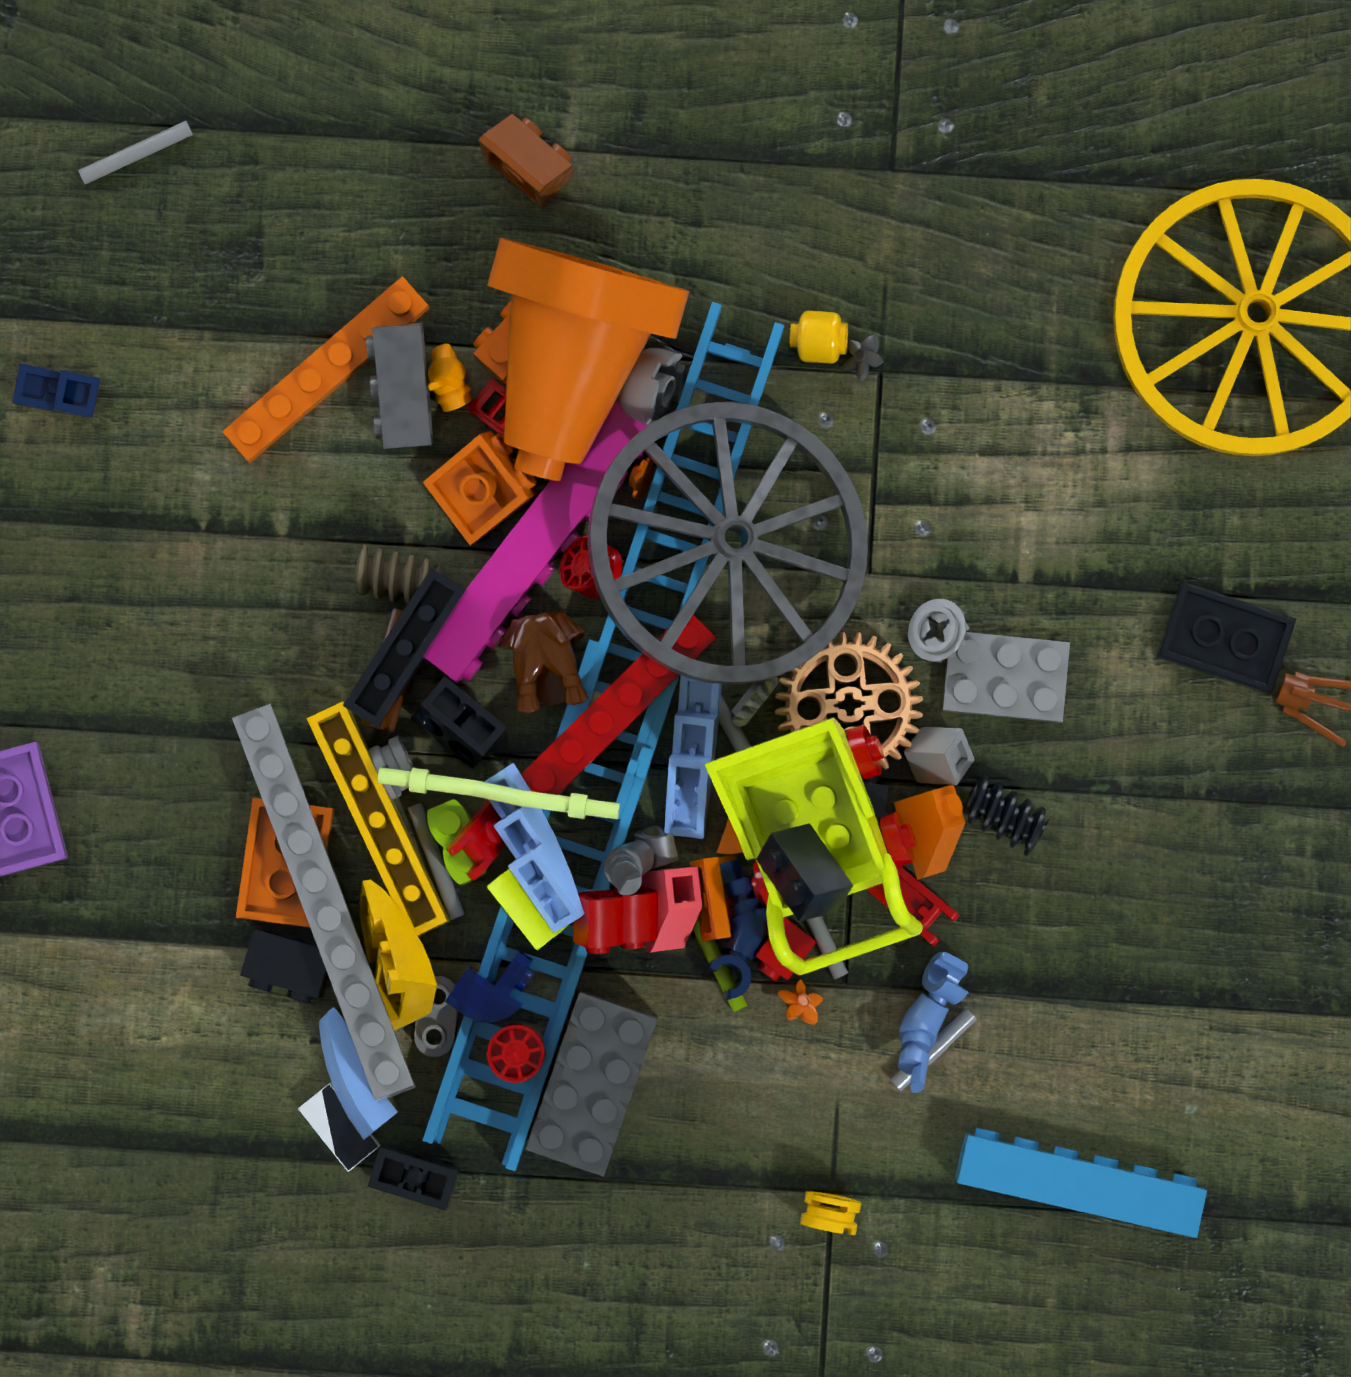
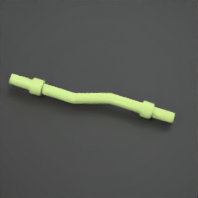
M380 767L378 772V783L409 787L410 792L426 794L427 790L469 795L522 807L566 812L568 817L585 819L586 815L617 820L619 817L620 803L588 799V795L571 793L569 797L525 791L477 780L430 774L427 769L419 768L404 771Z

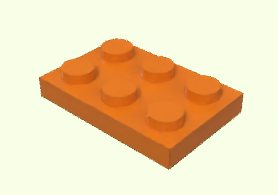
M253 798L236 918L310 927L264 802L260 798ZM310 805L328 853L334 809Z

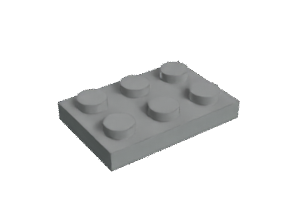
M966 632L964 637L966 645L960 646L955 652L956 657L947 658L942 711L1063 722L1070 642Z

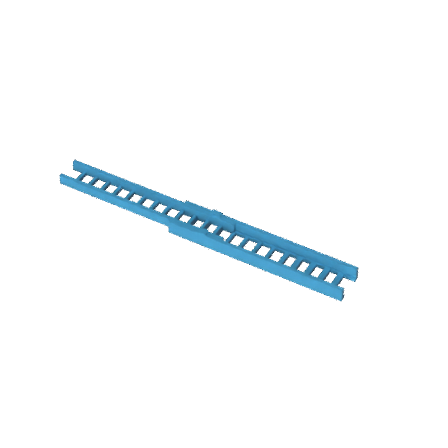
M712 302L676 411L690 406L695 390L731 402L758 407L784 331V325L774 323L764 357L761 358L750 354L749 350L728 343L724 346L711 341L722 308L721 304ZM707 352L759 369L751 396L699 379ZM698 423L684 427L714 437L711 424ZM741 423L738 433L727 430L728 442L734 444L730 456L733 481L752 425ZM682 428L668 434L663 452L677 467L719 480L718 468L674 454ZM657 466L643 511L654 513L657 502L704 517L689 500L661 492L666 474ZM720 488L714 507L723 515ZM638 524L621 577L641 569L636 567L645 540L681 552L695 548L698 545L650 530L647 525ZM703 539L702 544L709 542V540ZM709 556L695 562L688 584L662 575L645 582L685 594L680 607L681 610L700 581ZM629 588L619 592L624 602ZM627 606L634 617L640 622L667 630L673 623L671 620ZM609 614L599 642L589 639L578 672L588 700L577 705H567L556 739L590 706L594 692L603 693L610 686V684L598 681L607 653L634 662L643 654L611 643L616 625ZM680 675L647 707L638 736L623 731L615 739L634 746L625 774L591 763L583 771L620 783L622 786L616 803H620L618 820L595 817L614 824L605 852L556 836L561 849L601 861L593 889L590 890L575 885L578 893L610 889L611 882L608 881L604 873V862L607 855L615 847L625 844ZM542 809L548 821L551 810ZM500 906L422 1141L440 1144L450 1114L452 1113L511 1133L502 1165H505L506 1169L516 1171L588 952H586V947L574 943L566 967L506 947L514 921L504 908ZM569 925L560 933L573 937V926ZM503 959L562 979L555 1002L494 982L501 960ZM489 998L550 1018L543 1037L546 1049L544 1063L538 1073L527 1081L520 1083L504 1081L494 1074L489 1065L469 1059L476 1036L491 1040L493 1035L503 1028L482 1021ZM463 1075L524 1094L517 1117L456 1097Z

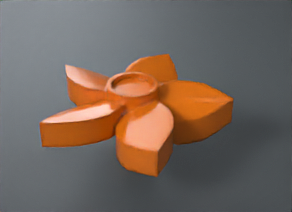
M802 979L795 984L793 992L780 990L777 993L785 1003L790 1005L785 1013L787 1020H794L800 1016V1019L805 1023L815 1025L818 1022V1013L815 1008L824 998L816 993H809L807 995Z

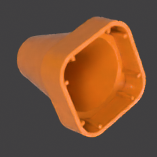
M500 238L487 286L511 294L504 443L519 449L514 469L540 478L561 481L566 462L573 464L583 463L650 335L655 334L673 339L677 338L689 291L595 261Z

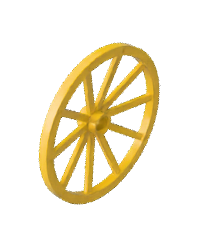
M1242 179L1217 183L1199 189L1169 206L1155 218L1132 248L1123 266L1114 300V335L1118 355L1124 372L1141 401L1154 416L1183 438L1205 448L1232 455H1274L1307 446L1325 437L1351 417V390L1278 323L1351 331V317L1280 309L1282 305L1351 265V251L1275 296L1272 295L1303 211L1314 215L1326 223L1351 249V218L1323 197L1307 189L1274 180ZM1259 198L1292 205L1260 290H1257L1232 207V199ZM1217 203L1244 294L1164 233L1190 213ZM1154 244H1156L1235 305L1132 301L1139 271L1146 256ZM1248 306H1260L1266 315L1265 322L1258 323L1251 320L1247 312ZM1131 314L1231 318L1233 321L1147 374L1135 346ZM1240 331L1242 334L1203 425H1200L1174 408L1154 385ZM1269 334L1343 401L1336 409L1318 422L1292 433H1289ZM1254 337H1256L1276 433L1275 437L1246 438L1214 431Z

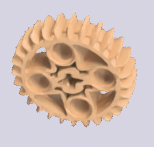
M840 632L838 643L833 644L831 640L813 658L789 671L793 674L792 679L780 678L779 683L787 687L788 690L787 692L776 693L775 698L785 702V707L776 709L775 715L786 716L787 721L780 724L778 730L794 732L827 720V716L836 715V723L851 725L862 719L864 712H872L871 716L865 717L862 721V725L864 724L870 733V723L887 722L897 719L891 735L881 745L884 758L880 759L881 768L886 770L889 766L885 757L890 755L895 760H900L902 757L896 747L900 745L910 748L912 743L904 737L905 734H917L919 731L917 727L910 724V720L922 718L923 713L912 710V705L922 702L923 697L911 695L910 690L919 686L920 683L919 681L908 682L906 676L913 670L912 666L904 667L903 669L899 668L898 664L904 656L902 653L894 656L892 659L887 655L891 644L887 643L881 650L875 648L876 636H872L866 645L862 644L861 632L856 633L853 642H847L845 632ZM842 655L851 657L856 664L855 673L847 677L839 675L834 668V661L837 657ZM863 658L879 665L890 676L893 683L866 685ZM827 661L828 688L800 692L802 684L809 673L819 664ZM858 679L859 689L847 686L837 691L834 699H825V696L833 694L835 683L848 685ZM887 691L896 694L900 702L896 712L886 713L880 709L878 697L881 693ZM870 692V696H862V693ZM846 695L851 696L852 702L863 704L860 708H856L853 711L852 716H847L844 709L834 707L842 703ZM803 699H813L818 703L820 714L817 718L805 720L799 715L797 707L798 703ZM855 727L845 728V729H844L845 735L847 736V730L852 729V728H855Z

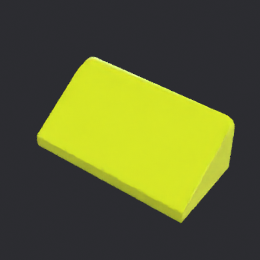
M510 869L487 885L489 891L536 950H539L569 926L567 925L553 933Z

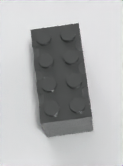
M585 991L579 992L525 1150L604 1177L658 1016Z

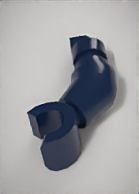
M738 859L720 864L726 897H732L734 905L730 906L733 918L729 919L731 923V937H728L725 945L728 953L710 961L705 968L715 972L721 966L726 965L735 971L737 976L736 985L733 989L724 991V1000L735 999L744 994L749 988L751 971L746 960H753L769 935L766 908H761L758 898L752 897L751 877H744Z

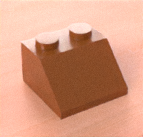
M511 114L480 137L479 144L483 159L543 209L573 176V166L569 163L572 157L560 145L554 143L552 146H549L540 138L542 131L528 118L524 117L520 121Z

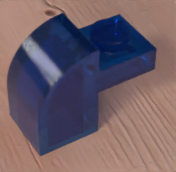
M519 951L497 984L470 966L466 969L445 1002L475 1021L491 1023L504 1020L517 1012L524 1004V1002L511 993L515 988L522 992L535 973L529 968L534 960Z

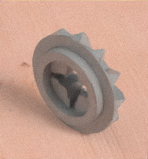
M933 599L921 605L913 614L908 628V639L913 651L926 661L942 663V660L956 657L955 652L960 646L966 645L964 637L966 631L970 629L965 621L964 616L966 613L954 602L946 599ZM934 620L941 625H947L943 630L945 641L933 637L937 632Z
M778 677L754 682L731 711L735 715L731 721L734 725L742 727L749 722L777 686Z

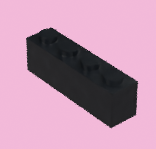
M431 568L343 706L375 727H381L468 590Z

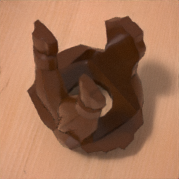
M563 611L556 614L544 612L538 615L525 616L521 619H513L502 640L497 645L498 647L511 650L514 655L513 669L517 681V709L519 712L532 713L540 709L539 701L545 703L547 707H551L565 702L567 705H577L588 700L580 675L577 673L576 659L572 649L575 643L585 635L586 631ZM538 678V688H537V696H536V684H535V680Z

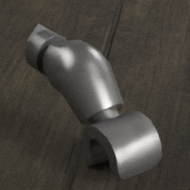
M649 826L634 834V842L615 847L607 855L604 862V873L608 881L618 889L619 894L631 895L636 893L641 886L642 875L651 869L679 860L673 833L664 834V830L660 826Z

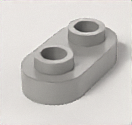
M435 976L437 988L442 989L446 994L445 1001L442 1004L433 1002L432 1012L416 1020L415 1044L420 1052L430 1057H439L449 1052L456 1038L460 993L454 981L445 976ZM431 1029H437L441 1032L442 1039L439 1044L434 1045L427 1040V1033Z

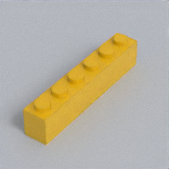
M342 701L306 719L390 897L403 911L419 937L450 922V919L394 801L390 798L384 785L378 783V772L369 754L367 743L352 712L343 706L345 702Z

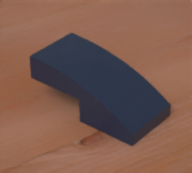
M20 363L12 404L93 418L100 378L64 370L59 372Z

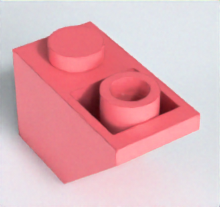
M698 866L648 871L641 876V886L658 891L657 939L645 942L646 953L684 948L702 909Z

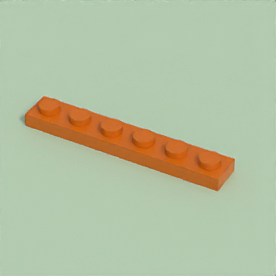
M402 276L222 432L245 459L251 463L369 361L366 336H373L372 328L376 326L412 324L430 309L429 305Z

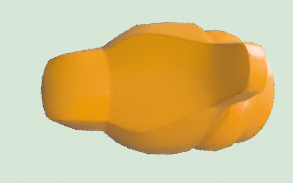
M441 344L436 346L432 350V364L427 374L428 388L436 394L435 401L437 404H440L442 411L448 412L472 401L469 393L471 388L465 382L466 368L457 359L456 352L451 345Z

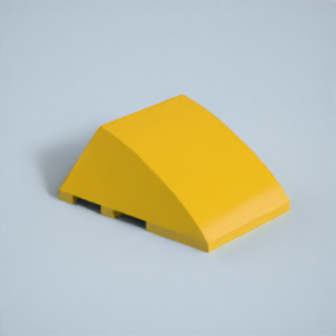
M370 879L362 882L358 911L367 959L369 963L376 962L374 977L393 1028L396 1031L432 1012L437 984L423 944L405 914L386 891Z

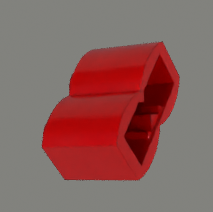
M640 886L637 892L631 895L619 894L617 888L578 893L584 915L573 922V943L586 947V952L604 954L610 952V947L618 945L626 949H640L644 947V942L657 939L658 891Z

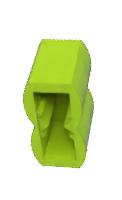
M452 799L429 809L427 820L433 837L444 847L443 858L448 873L459 885H465L472 882L467 876V872L474 864L463 850L451 856L446 849L468 824L471 817L460 802ZM488 867V868L484 871V873H483L480 877H478L477 879H479V878H481V877H483V876L488 875V874H489V867Z

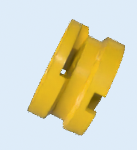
M806 1191L804 1202L808 1205L806 1212L801 1215V1225L840 1234L847 1231L849 1235H856L858 1224L854 1222L855 1214L860 1213L861 1201L833 1194ZM826 1203V1204L836 1205V1206H840V1208H838V1207H833V1206H828V1205H824V1204Z

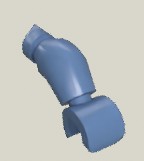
M938 952L927 964L922 977V985L929 993L922 992L905 1012L900 1025L899 1039L902 1041V1050L900 1051L898 1068L902 1072L911 1075V1093H918L924 1090L929 1062L928 1054L931 1047L936 1043L937 1034L949 1011V1007L945 1004L948 1002L955 1005L962 1001L969 993L965 988L958 985L959 981L967 974L968 964L946 952Z

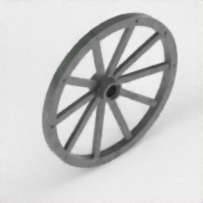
M714 402L683 408L663 416L635 435L617 454L600 481L593 500L588 526V555L594 583L606 611L623 635L639 651L657 664L687 678L716 684H747L774 678L795 669L813 658L839 633L857 603L864 582L868 554L867 529L861 503L851 479L838 459L815 435L793 420L765 408L734 402ZM712 422L724 517L661 450L655 441L683 427ZM726 422L756 426L785 439L740 516H738ZM797 447L823 473L835 495L753 524L752 520L794 448ZM644 451L712 526L613 504L612 500L625 472L639 454ZM841 507L848 539L847 569L759 540L758 537ZM608 517L707 539L709 542L614 580L607 551ZM727 530L734 531L740 536V549L732 548L727 544L725 540V532ZM754 553L844 582L831 613L814 634L809 630ZM713 554L715 556L664 637L661 641L657 640L630 612L619 592ZM742 562L802 642L801 646L777 659L747 666L745 665ZM726 563H728L732 666L714 665L697 661L671 649Z

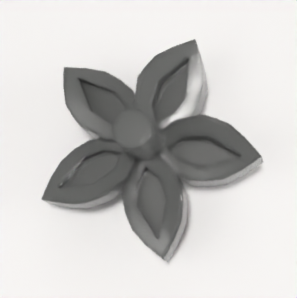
M871 335L862 344L855 340H849L848 349L853 356L847 359L840 368L847 371L856 369L858 379L864 382L869 366L879 367L884 362L882 357L876 353L879 348L878 337Z

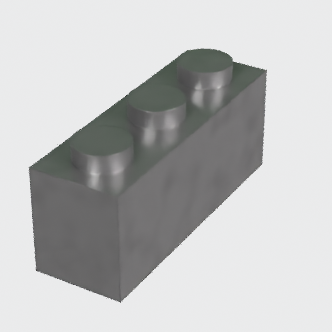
M423 323L376 326L372 328L373 336H366L368 360H375L377 375L370 376L372 400H379L380 416H374L375 439L383 440V449L432 445L434 440Z

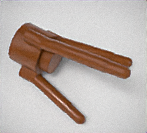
M1297 671L1294 676L1285 673L1275 703L1284 706L1282 713L1295 717L1322 736L1344 747L1346 741L1299 709L1308 710L1311 701L1350 712L1351 704L1316 693L1315 687L1310 685L1351 690V681L1309 676Z

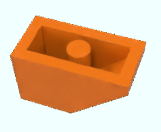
M954 784L894 802L896 812L904 824H910L915 835L917 846L912 847L914 853V862L912 864L917 880L946 871L965 826L962 802L956 793Z

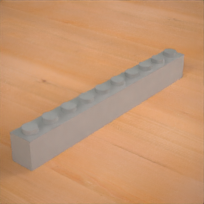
M271 704L233 717L232 720L374 1099L379 1102L416 1087L275 712Z

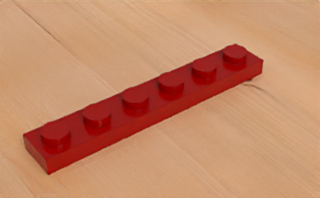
M692 615L671 649L696 660L716 640V637ZM667 630L657 640L661 641ZM642 654L521 774L532 792L560 795L680 674L666 669L645 654Z

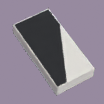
M332 1083L326 1085L298 1108L348 1172L381 1146L372 1134L363 1140L343 1109Z

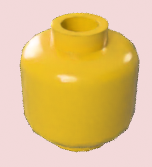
M805 311L800 316L799 324H791L790 348H797L799 359L803 362L833 364L838 361L840 354L846 355L848 323H843L839 314L824 311Z

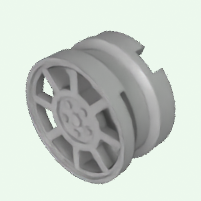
M398 735L389 739L386 746L380 747L376 745L368 749L377 772H379L380 767L411 771L414 768ZM383 784L392 800L402 796V791L409 788Z

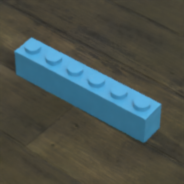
M976 1128L975 1135L964 1133L954 1179L959 1184L1193 1238L1198 1236L1207 1190L1197 1186V1178L1176 1173L1173 1175V1180L1157 1177L1158 1169L1134 1164L1133 1171L1117 1168L1118 1160L1098 1155L1094 1156L1093 1162L1078 1159L1079 1151L1055 1146L1054 1153L1038 1150L1039 1142L1015 1137L1014 1144L999 1141L1000 1133Z

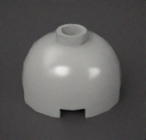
M660 348L642 350L617 397L621 408L629 417L645 425H650L666 415L671 401L679 403L686 375V366L678 364L682 357L681 353Z

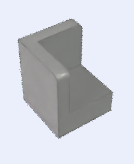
M922 727L912 739L911 747H907L904 750L914 778L918 783L957 785L975 760L962 728Z

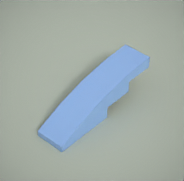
M680 675L679 704L674 720L672 755L669 757L664 834L673 833V836L704 839L712 780L704 764L715 760L722 684L702 682Z
M514 763L484 781L519 790L531 791ZM489 800L501 817V820L493 826L516 858L508 867L552 932L555 933L582 917L584 911L572 874L542 809Z

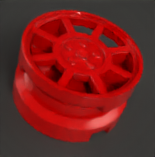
M582 536L574 540L564 552L559 568L562 584L570 590L579 591L580 594L590 599H601L591 573L588 545L586 546L588 536ZM581 545L580 551L576 554L574 551ZM607 545L610 568L615 580L620 578L622 572V558L617 549Z
M511 1024L501 1028L493 1035L487 1048V1060L491 1070L500 1079L511 1083L524 1082L535 1076L541 1069L546 1056L542 1037L532 1027L524 1024Z

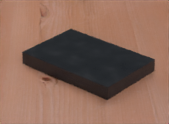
M1182 581L1180 582L1156 658L1267 695H1272L1296 618Z

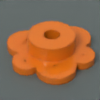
M649 456L646 460L643 459L640 465L636 464L630 474L629 486L634 489L633 499L638 500L645 496L648 483L653 476L652 468L654 461Z

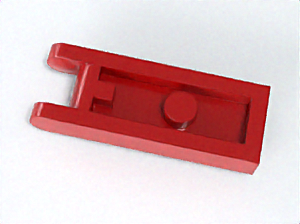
M489 800L485 802L446 849L451 856L463 850L474 865L467 872V876L471 881L480 877L506 846L493 826L501 820V817Z
M896 867L906 908L923 926L922 932L919 935L935 947L939 940L932 932L928 931V928L942 912L948 919L954 922L960 915L904 868ZM883 883L865 889L888 908Z

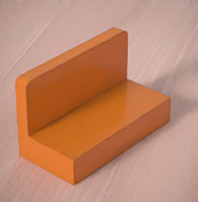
M735 855L705 858L689 862L690 867L698 866L702 909L698 920L702 941L731 937V923L729 919L733 918L730 906L734 905L732 897H726L720 864L736 860L737 857Z

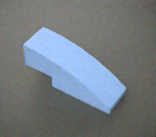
M333 1007L319 1021L322 1051L335 1093L349 1120L364 1140L398 1111L388 1099L379 1102L375 1101L346 1021Z

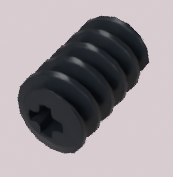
M983 775L977 780L963 804V811L965 809L969 810L967 823L971 825L979 817L983 818L981 831L985 833L993 825L997 826L995 839L999 841L1007 833L1011 834L1009 847L1014 848L1023 841L1025 842L1023 855L1028 856L1048 824L1049 819L1044 821L1045 808L1041 806L1033 813H1030V799L1027 798L1019 805H1016V791L1013 790L1005 797H1002L1003 784L997 783L989 790V776Z

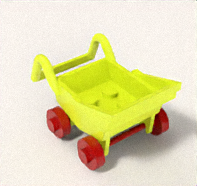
M834 717L704 764L747 861L753 858L757 859L772 832L810 823L853 884L848 895L883 883L889 911L900 928L803 960L791 951L785 935L783 918L793 915V912L785 904L782 896L767 874L764 873L758 861L756 860L753 863L755 877L751 878L752 887L758 900H763L767 906L766 918L772 949L778 961L797 975H803L917 936L923 929L921 922L911 915L906 908L896 868L914 862L912 847L917 846L914 832L910 824H904L899 814L895 812L880 817L881 834L870 798L861 778L862 776L866 780L882 774L880 759L884 758V753L880 741L876 735L871 737L864 724L847 730V740L844 729L840 723H836Z

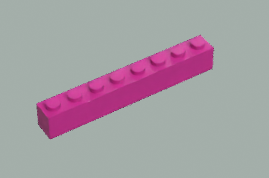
M617 400L615 401L583 463H565L561 481L550 480L466 590L468 592L425 657L428 662L457 684L463 678L468 682L473 678L483 664L478 659L487 647H490L492 650L496 648L507 631L503 628L505 623L512 615L518 618L525 611L532 600L527 596L536 583L543 586L556 570V567L552 565L553 561L561 551L564 553L574 540L581 537L576 532L585 520L589 522L595 494L609 465L627 443L648 425L629 417L621 408L620 403ZM642 451L637 459L641 460L646 453ZM628 471L625 472L616 491L620 488V486L628 477Z

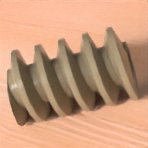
M363 543L354 576V582H357L358 593L364 596L373 586L374 597L381 599L388 589L391 602L396 603L404 593L405 604L408 605L431 569L430 559L425 558L420 568H417L414 555L410 554L406 562L400 564L399 551H394L387 561L384 560L383 548L381 547L377 549L373 557H369L368 546ZM442 562L439 564L438 568L436 569V571H438V572H440V573H441Z

